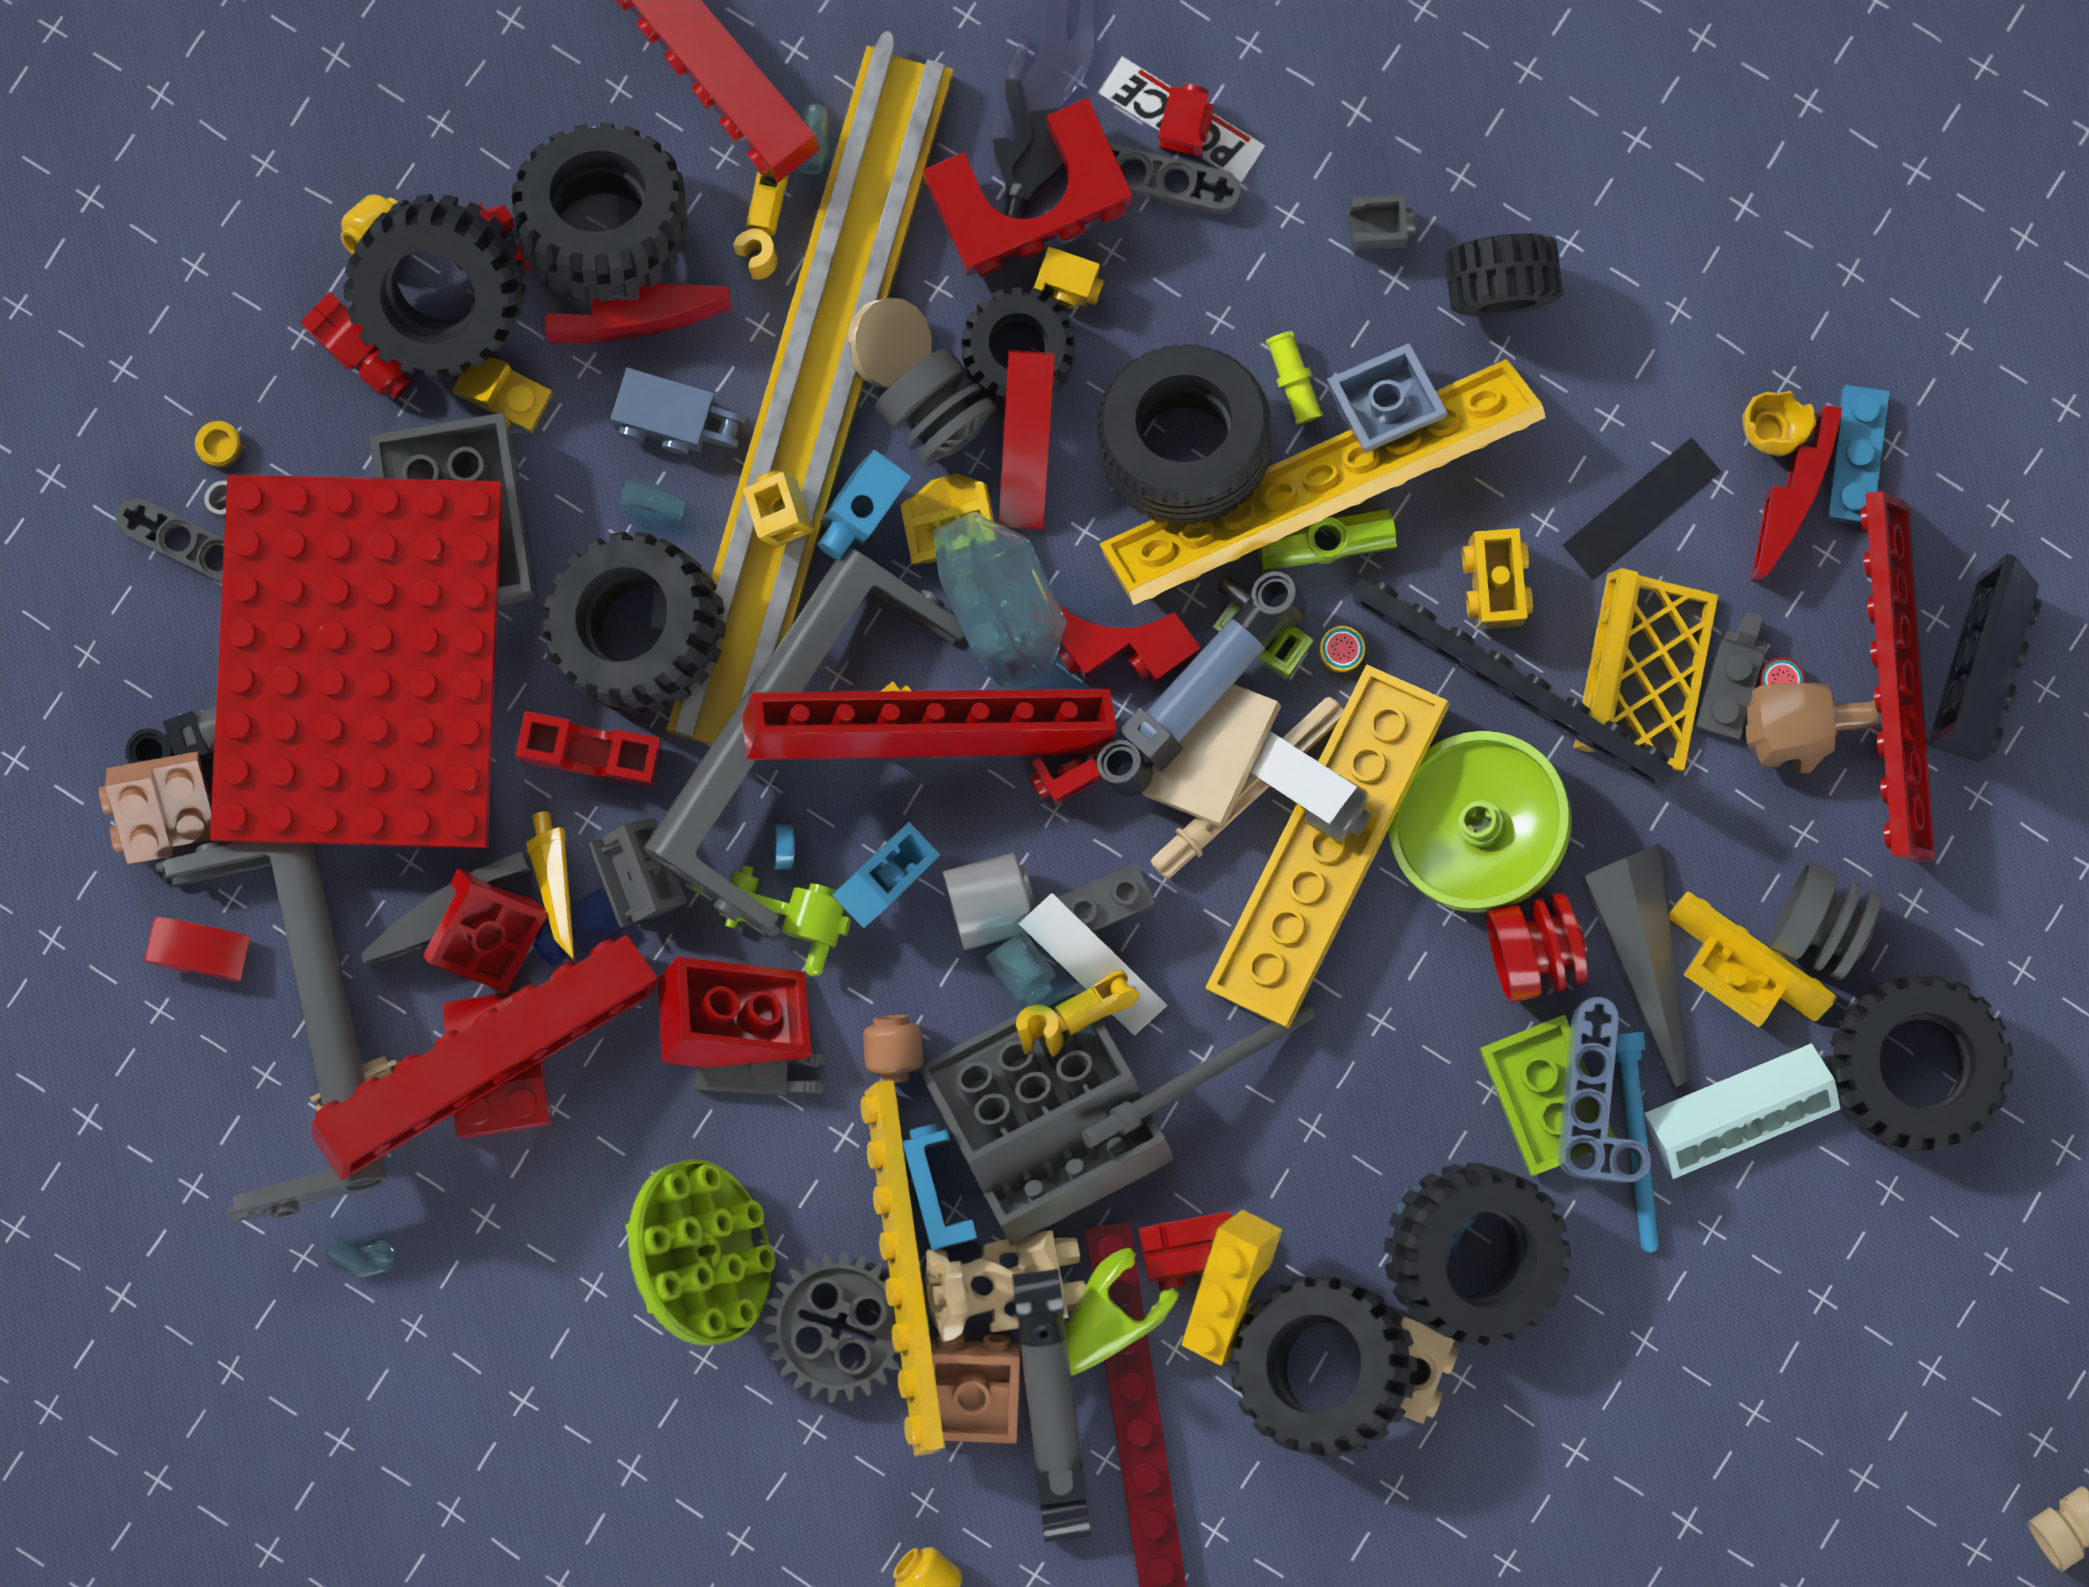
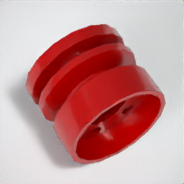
M1564 892L1550 895V914L1542 898L1532 900V921L1530 922L1526 921L1524 914L1517 904L1486 912V929L1494 966L1503 993L1509 1003L1541 996L1542 974L1547 975L1555 992L1565 990V972L1573 987L1587 984L1586 943L1580 922L1574 914Z

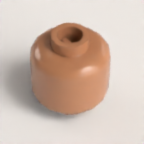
M909 1015L874 1017L873 1025L864 1029L863 1046L866 1069L871 1073L881 1074L882 1082L894 1081V1083L908 1081L909 1072L916 1071L922 1067L924 1062L922 1031L918 1024L909 1021Z

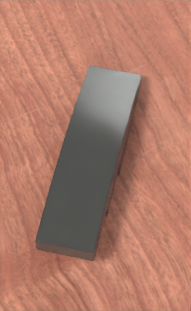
M520 851L478 868L470 874L494 886L532 872L526 855ZM450 884L396 920L361 953L363 962L371 966L427 947L456 894L454 888Z

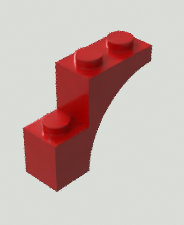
M1047 590L1032 600L1031 608L1035 613L1030 616L1031 621L1045 639L1052 635L1061 648L1056 655L1071 675L1078 671L1083 680L1126 650H1129L1132 655L1127 658V661L1142 681L1149 677L1155 686L1196 657L1201 649L1175 612L1146 625L1115 628L1093 624L1075 616L1062 607Z

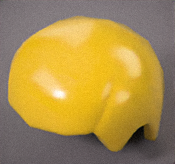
M1792 391L1781 393L1765 392L1751 399L1742 415V424L1748 441L1757 450L1773 456H1785L1795 452L1799 445H1804L1816 425V419L1812 404H1800Z

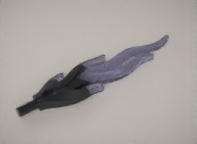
M1043 0L1042 38L1034 63L1024 77L1021 69L1029 49L1030 41L1028 34H1023L1018 48L1009 63L1005 77V96L1014 130V141L1009 138L1001 116H997L993 124L994 154L1005 184V199L1008 200L1004 215L1021 219L1025 204H1029L1035 193L1049 182L1064 165L1053 139H1050L1049 130L1046 126L1047 115L1058 111L1079 86L1089 69L1094 51L1093 10L1095 0H1082L1078 17V30L1069 42L1066 32V16L1070 0ZM1082 98L1077 99L1075 103H1077V102H1079V101H1081V100H1083V99H1082Z

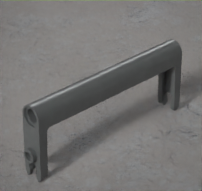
M849 547L840 560H835L644 846V850L652 858L716 900L713 907L718 912L733 921H737L740 916L771 937L774 934L777 935L781 930L775 925L779 916L710 868L696 856V852L703 843L705 836L757 760H747L742 725V716L751 693L802 692L868 593H872L952 646H955L957 641L961 640L966 643L975 634L967 625L943 609L945 606L944 602L936 595L926 590H922L920 593L862 553Z
M213 842L197 847L195 853L171 858L156 864L157 871H164L162 872L163 879H172L174 887L272 866L322 1105L324 1106L334 1100L342 1103L355 1095L357 1087L366 1080L315 844L235 842L223 845L220 842ZM383 1158L377 1159L342 1181L334 1169L330 1168L232 1196L234 1205L226 1208L227 1216L232 1215L233 1222L272 1214L273 1218H284L299 1213L300 1206L375 1188L387 1181Z

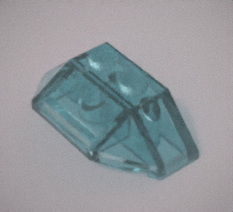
M972 512L934 529L933 535L939 580L978 665L1003 690H1022L1048 679L1054 667L1053 664L1067 621L1030 540L998 523L986 519L985 516L977 512Z

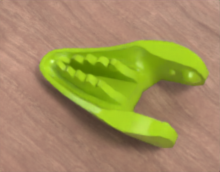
M1130 1248L1121 1249L1111 1254L1099 1264L1085 1286L1066 1325L1071 1375L1081 1373L1103 1362L1151 1332L1165 1320L1179 1296V1292L1174 1288L1163 1291L1159 1296V1301L1152 1306L1147 1316L1140 1322L1127 1316L1115 1305L1109 1297L1108 1288L1125 1269L1133 1267L1136 1253Z

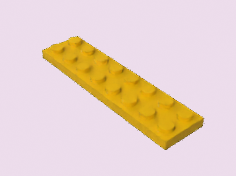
M1366 665L1318 762L1364 788L1369 795L1365 808L1373 813L1359 836L1350 832L1343 841H1335L1309 826L1305 820L1307 811L1297 803L1205 987L1208 992L1286 1029L1290 1028L1450 706L1448 700Z

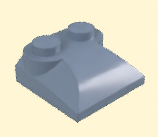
M1410 343L1327 379L1328 388L1337 403L1338 413L1348 423L1364 453L1448 417L1445 407Z

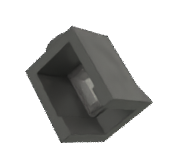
M1405 195L1351 197L1348 206L1350 252L1364 249L1404 248L1408 235L1415 234L1414 208H1406Z

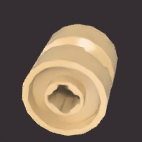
M2083 1486L2060 1500L2059 1511L2049 1507L2027 1522L2032 1536L2043 1553L2061 1572L2083 1559L2084 1548L2086 1546L2089 1547V1491Z

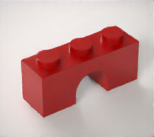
M525 711L515 756L522 763L654 789L663 743L659 737L618 729L614 731L598 730L574 724L568 719Z

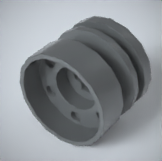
M948 347L941 348L909 369L881 395L875 404L877 411L894 431L903 429L913 423L916 425L905 440V445L909 450L925 444L916 455V459L923 467L931 466L966 446L979 434L983 425L997 410L996 405L990 398L975 403L982 394V388L979 384L968 386L959 392L956 390L967 374V370Z
M1809 861L1797 877L1780 910L1770 935L1768 946L1797 960L1811 944L1816 947L1812 960L1813 969L1818 971L1823 969L1833 955L1828 974L1830 977L1841 981L1850 971L1853 964L1861 958L1872 938L1877 924V914L1881 906L1882 895L1870 889L1857 906L1861 885L1852 882L1840 897L1835 896L1838 874Z

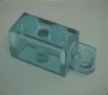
M1025 930L986 956V965L1017 1008L1025 1002L1028 1006L1037 1005L1052 994L1053 988L1051 984L1055 982L1056 974Z

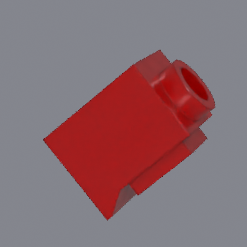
M1183 84L1182 88L1171 86L1158 139H1160L1159 149L1203 159L1201 141H1207L1214 114V106L1209 103V91L1206 88L1194 84Z

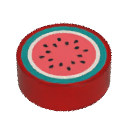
M1776 658L1769 661L1760 670L1757 684L1759 687L1770 684L1805 683V675L1800 665L1789 658Z

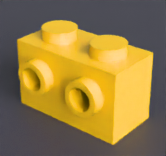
M1519 528L1476 531L1468 540L1469 546L1462 547L1464 574L1471 573L1473 591H1466L1468 618H1475L1476 630L1521 627L1528 618L1527 614H1532L1533 612L1531 587H1525L1523 569H1528L1529 567L1527 542H1521Z

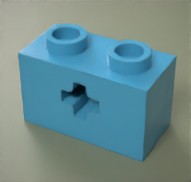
M908 822L832 896L865 928L901 895L940 854Z

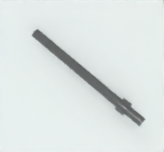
M1308 1003L1301 1005L1289 1029L1272 1022L1133 1103L1125 1101L1109 1111L1107 1118L1082 1131L1084 1142L1088 1147L1092 1148L1118 1132L1126 1134L1141 1124L1140 1119L1314 1020L1316 1016L1313 1008Z

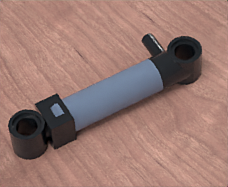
M1277 571L1265 573L1255 582L1252 594L1230 576L1223 577L1219 581L1218 591L1240 608V610L1146 712L1140 707L1119 729V732L1126 740L1112 741L1102 748L1097 759L1098 772L1115 792L1122 796L1132 797L1146 790L1151 783L1153 775L1150 762L1162 772L1183 750L1179 742L1283 629L1294 627L1302 620L1307 606L1305 597L1288 575ZM1288 594L1283 604L1277 607H1270L1272 600L1277 595ZM1127 761H1133L1132 768L1128 773L1117 776L1120 765Z

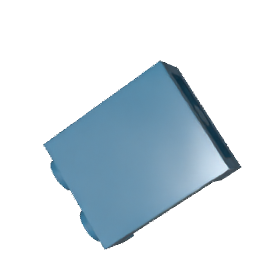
M936 1124L910 1130L911 1139L902 1142L932 1250H940L976 1240L977 1235L972 1220L945 1227L927 1163L925 1150L950 1142L948 1130L938 1132Z

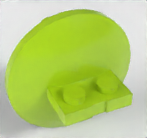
M690 1159L672 1163L657 1170L640 1189L632 1208L630 1222L625 1224L629 1240L632 1271L639 1291L645 1301L648 1314L652 1313L676 1337L691 1344L712 1346L730 1342L745 1334L754 1325L766 1303L771 1282V1271L776 1264L775 1254L770 1248L763 1222L764 1211L762 1206L751 1198L746 1189L733 1175L716 1164ZM759 1227L763 1235L764 1245L754 1247L751 1229Z

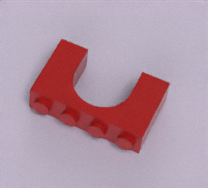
M1089 98L1047 115L1046 126L1066 168L1068 186L1061 201L1051 211L1042 216L1032 219H1016L994 209L984 197L964 152L923 170V180L967 277L975 273L978 274L979 278L991 275L1004 267L1002 264L1004 260L1019 255L1021 260L1032 257L1045 249L1043 245L1045 242L1060 237L1061 241L1073 239L1086 231L1084 226L1100 218L1102 223H1108L1127 213L1125 207L1132 204V193Z

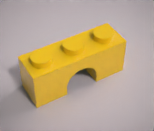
M1243 1209L1218 1228L1181 1346L1220 1366L1231 1358L1232 1348L1240 1349L1243 1337L1236 1335L1241 1322L1249 1324L1254 1316L1249 1311L1253 1306L1247 1303L1249 1296L1259 1278L1270 1269L1283 1229Z

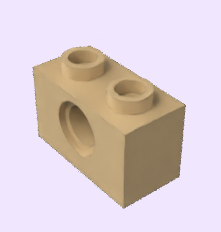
M1401 1316L1403 1319L1400 1325L1402 1329L1410 1331L1414 1343L1408 1347L1410 1356L1423 1360L1428 1370L1425 1380L1415 1385L1412 1399L1405 1397L1401 1408L1406 1411L1403 1417L1423 1424L1426 1415L1433 1418L1436 1414L1443 1394L1442 1391L1436 1388L1442 1372L1451 1373L1459 1348L1453 1346V1339L1447 1338L1417 1321Z

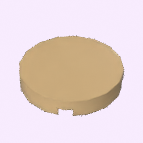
M882 298L865 304L854 316L848 330V344H851L853 354L849 355L852 366L862 379L876 387L889 388L904 373L931 354L932 335L927 319L915 305L904 299Z

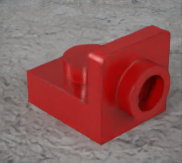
M1039 757L1032 761V769L1035 773L1028 776L1039 798L1043 800L1049 797L1053 806L1099 782L1102 778L1093 758L1083 763L1080 757L1060 767L1057 770L1060 777L1054 780Z

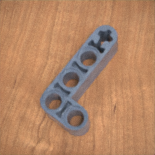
M1592 997L1580 1003L1575 1008L1571 1018L1558 1163L1567 1175L1575 1178L1629 1183L1640 1180L1649 1172L1651 1156L1647 1148L1640 1142L1607 1137L1619 1015L1615 1005L1603 997ZM1596 1007L1598 1008V1015L1605 1017L1606 1022L1596 1028L1595 1040L1604 1039V1045L1598 1043L1582 1045L1581 1038L1588 1039L1592 1037L1593 1029L1592 1022L1585 1021V1014L1592 1012ZM1585 1052L1596 1054L1601 1061L1602 1068L1597 1077L1586 1076L1580 1069L1579 1061ZM1580 1098L1590 1099L1597 1107L1596 1118L1591 1123L1580 1121L1575 1114V1105ZM1578 1143L1586 1145L1592 1152V1162L1584 1170L1574 1166L1570 1159L1571 1149ZM1622 1149L1633 1151L1638 1158L1637 1169L1631 1175L1622 1173L1617 1167L1616 1158Z

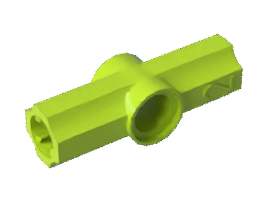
M1390 509L1340 518L1326 517L1319 523L1306 526L1277 542L1258 548L1259 563L1262 572L1312 563L1329 564L1340 558L1396 549V530ZM1322 530L1330 531L1336 536L1338 547L1331 551L1322 550L1316 545L1314 535Z

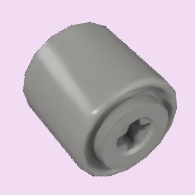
M1014 853L943 871L948 897L964 951L1028 934L1018 923L1033 911L1036 905L1024 864H1018Z

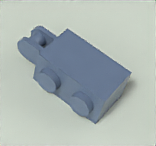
M627 367L611 415L614 428L620 429L618 435L641 443H644L646 437L663 442V449L680 455H688L689 450L700 453L704 441L726 448L737 449L739 441L735 437L739 425L743 426L746 418L740 414L714 407L716 401L712 392ZM711 418L721 420L718 433L707 430Z

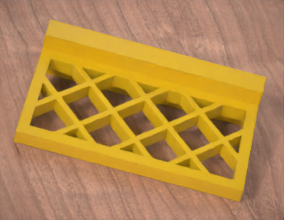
M1620 568L1607 574L1582 703L1591 710L1589 716L1603 725L1608 720L1616 723L1625 717L1639 738L1633 742L1638 746L1641 744L1644 747L1646 744L1653 746L1650 738L1668 727L1677 741L1674 758H1670L1668 764L1673 767V770L1684 771L1718 595L1639 576L1636 571ZM1640 588L1655 591L1664 608L1647 619L1637 605ZM1667 594L1677 596L1679 598L1671 602ZM1687 599L1704 603L1700 622L1688 629L1675 608ZM1668 612L1681 635L1663 646L1650 623ZM1635 617L1639 624L1632 628ZM1642 629L1656 651L1637 662L1628 645L1630 636ZM1696 631H1698L1697 641L1692 635ZM1685 639L1694 657L1692 665L1680 673L1667 650ZM1659 656L1671 674L1672 679L1654 690L1641 667ZM1626 660L1630 668L1623 672ZM1634 673L1647 695L1631 706H1628L1619 691L1621 681ZM1690 674L1689 682L1687 684L1684 680V677ZM1676 683L1685 697L1683 710L1671 717L1658 694ZM1651 700L1664 722L1648 733H1645L1633 711ZM1618 705L1622 712L1615 716L1616 706ZM1681 718L1680 728H1678L1675 722ZM1575 738L1573 749L1586 752L1595 751Z

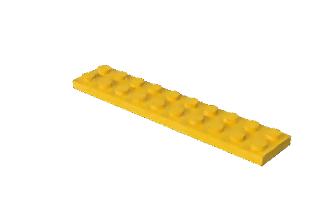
M1505 359L1437 390L1436 393L1448 415L1444 419L1364 453L1352 430L1346 431L1269 466L1265 471V476L1260 480L1258 488L1254 489V493L1247 497L1243 504H1239L1237 509L1229 510V513L1225 516L1221 515L1215 520L1208 519L1209 521L1205 523L1197 522V524H1191V522H1186V525H1180V523L1170 524L1168 521L1160 522L1155 518L1099 545L1104 558L1132 604L1135 605L1144 600L1152 599L1161 592L1183 582L1196 579L1201 574L1227 562L1235 561L1243 555L1269 543L1277 542L1306 526L1319 523L1324 518L1350 506L1361 504L1366 499L1392 487L1400 486L1427 471L1442 467L1449 461L1471 451L1484 448L1489 443L1515 431L1523 430L1529 425L1546 418L1542 403L1510 362Z

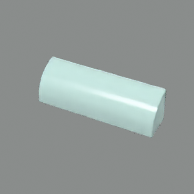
M1811 1043L1644 1114L1660 1157L1672 1179H1675L1840 1110L1835 1079Z

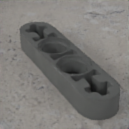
M1109 143L1114 156H1117L1116 160L1120 168L1125 162L1134 160L1140 162L1146 170L1145 177L1137 183L1127 182L1132 195L1218 215L1229 213L1236 207L1239 201L1240 184L1238 179L1225 170ZM1180 171L1188 177L1189 186L1182 193H1172L1165 188L1163 183L1164 177L1169 172ZM1197 176L1204 177L1202 187L1215 189L1218 182L1225 183L1226 192L1231 193L1232 197L1225 196L1222 203H1217L1213 201L1214 194L1212 192L1200 190V199L1193 198Z
M130 498L120 505L116 514V521L119 529L127 537L222 584L223 571L209 569L206 559L209 552L214 548H224L223 537L143 498ZM144 508L146 509L144 515L151 522L159 526L161 517L167 518L159 527L155 542L150 540L155 535L151 529L138 525L135 531L131 530L133 524L127 519L131 512L138 514ZM177 527L186 528L191 534L189 546L182 551L170 550L166 542L168 533Z

